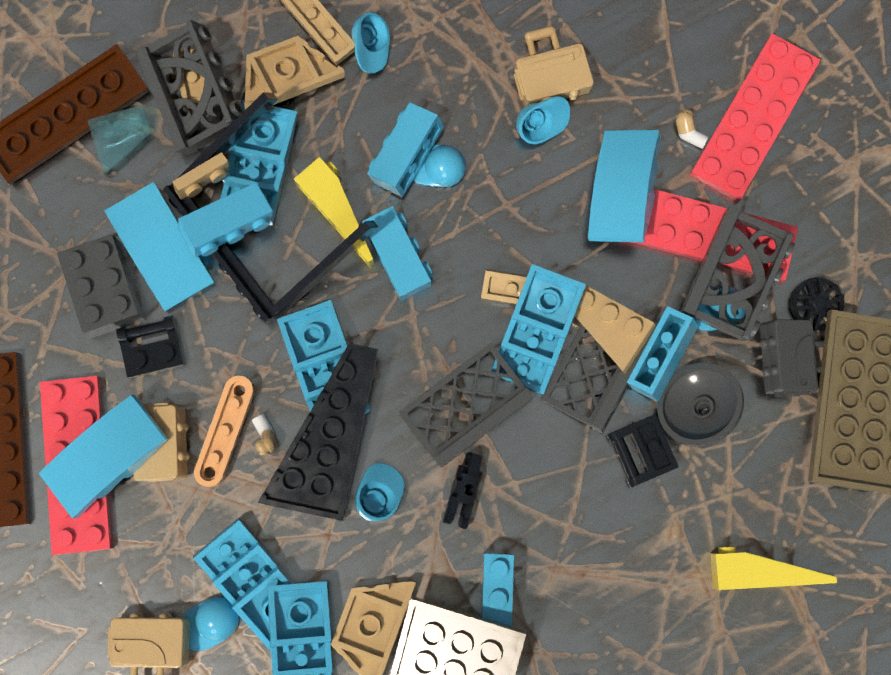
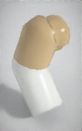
M688 109L682 110L676 118L679 137L703 149L709 136L696 131L692 111Z
M263 413L251 420L262 438L255 443V447L260 455H265L269 451L272 453L276 448L275 432Z

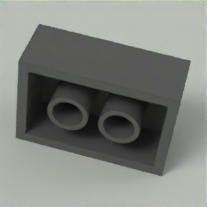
M110 234L57 253L84 335L94 338L145 320L120 241L115 236Z

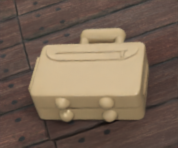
M554 26L526 32L524 36L530 56L517 59L514 69L515 74H513L520 101L524 102V106L535 102L539 103L554 96H561L574 101L577 99V96L590 93L594 84L584 46L582 44H575L561 48ZM551 37L554 50L537 54L534 41Z
M170 403L143 405L168 437V440L134 473V479L136 481L148 482L185 479L188 475L187 461L190 458L187 452L186 432L189 426L186 423L185 408Z
M134 612L130 616L113 618L111 620V627L108 628L107 657H109L110 666L130 667V675H138V667L157 668L156 675H164V668L186 666L189 663L190 619L188 617H172L170 612L161 613L159 617H144L141 612Z

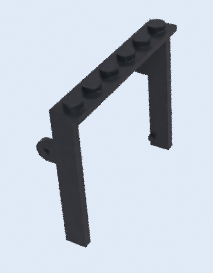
M263 92L179 177L222 152L224 154L266 111L272 112L275 109L273 104L278 100L274 93ZM173 183L164 187L163 190L168 195L169 202L183 216L200 209L192 198L185 197L181 200L175 192ZM374 220L361 223L351 235L276 304H273L227 243L218 246V250L212 254L218 260L220 269L234 281L237 291L251 303L254 313L264 322L280 318L307 292L314 289L322 281L321 279L378 228V225Z

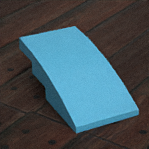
M243 100V101H242V104H241V108H242L243 112L245 111V110H244L245 100ZM274 107L275 109L272 112L266 111L229 148L228 164L230 171L227 172L226 177L223 179L224 186L220 199L257 182L273 211L272 220L269 222V225L272 226L281 196L298 115L297 111Z
M613 130L604 132L593 186L588 230L589 241H645L655 200L653 187L658 170L656 157L661 141L659 130Z
M154 181L104 210L164 311L214 283L199 256L194 257L179 230L177 218Z
M534 264L531 265L499 349V354L528 390L544 395L586 284ZM495 360L491 372H496L497 360ZM500 365L499 373L507 374ZM498 377L499 379L514 384V382L510 378Z
M331 300L277 319L294 371L310 411L348 346ZM367 403L365 414L371 412L369 403Z
M130 395L81 433L39 472V475L70 517L78 518L98 498L105 497L123 478L131 477L168 440V437L137 397Z
M237 518L195 553L193 559L212 579L216 588L232 604L234 611L270 650L267 586L294 583L244 523Z
M327 581L267 586L271 675H332Z

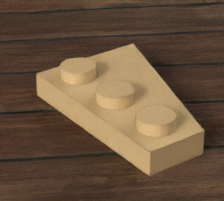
M587 285L574 315L624 374H626L656 327L654 322Z

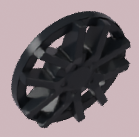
M821 277L809 278L801 282L794 290L791 298V309L795 319L810 320L811 316L815 315L813 330H825L826 324L823 326L819 325L822 318L827 321V311H843L844 295L838 288L839 286ZM812 282H816V293H814L813 287L811 285ZM823 283L830 286V288L824 291ZM806 286L808 295L799 294ZM834 290L837 297L830 300L828 294ZM797 298L805 299V306H797ZM837 301H838V309H836V308L832 305L833 303H835V302H837ZM798 310H807L804 319L800 316Z

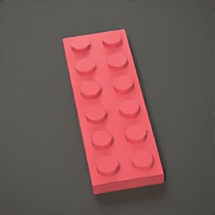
M772 33L698 159L690 176L739 203L818 66L820 59Z
M653 189L655 200L645 241L630 243L703 261L722 215L727 208ZM748 214L786 232L793 233L794 236L791 242L795 243L798 231L797 226ZM735 222L734 224L748 239L757 232L741 223ZM769 236L759 237L753 243L755 249L761 244H768L764 247L766 255H772L776 249L774 240ZM727 245L725 252L728 256L732 257L735 256L741 250L740 246H738V248L734 251L733 246ZM792 252L789 258H784L780 265L783 273L778 282L783 283L786 281ZM746 255L733 263H717L718 266L753 275ZM770 263L763 264L765 274L768 270Z
M99 376L40 382L45 466L103 416ZM47 485L52 555L113 549L109 493L103 498H98L80 517L71 518Z

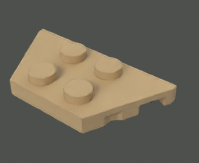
M299 36L247 54L244 110L263 92L274 93L278 98L273 104L275 105L342 79L345 76V71L342 67H335L328 62L324 54L317 49L311 48Z
M406 581L351 588L331 646L343 656L351 668L359 675H383L416 582Z

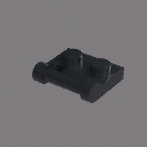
M173 315L164 317V320L130 329L126 327L116 329L127 378L132 379L185 366L177 325ZM165 331L168 333L169 339L137 347L131 346L130 340Z
M656 414L607 434L610 443H614L629 477L627 482L630 488L679 467ZM629 434L632 435L647 469L642 474H639L623 438Z

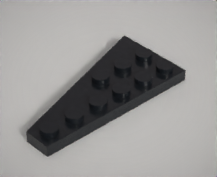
M352 343L348 344L258 503L340 521L344 520L378 349Z

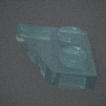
M143 105L87 119L103 173L108 172L151 133Z

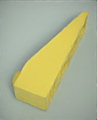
M319 157L296 176L294 181L340 235L346 239L359 225L341 182L337 177L340 172L330 161L325 163ZM364 240L354 250L371 268L374 265V261Z
M736 546L718 547V553H710L713 589L716 590L837 583V578L832 575L751 553L736 552Z

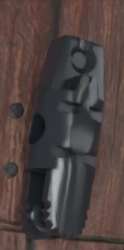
M468 452L465 455L463 464L458 465L444 513L443 523L451 524L454 520L458 504H462L458 525L460 528L467 529L483 472L480 471L483 456Z

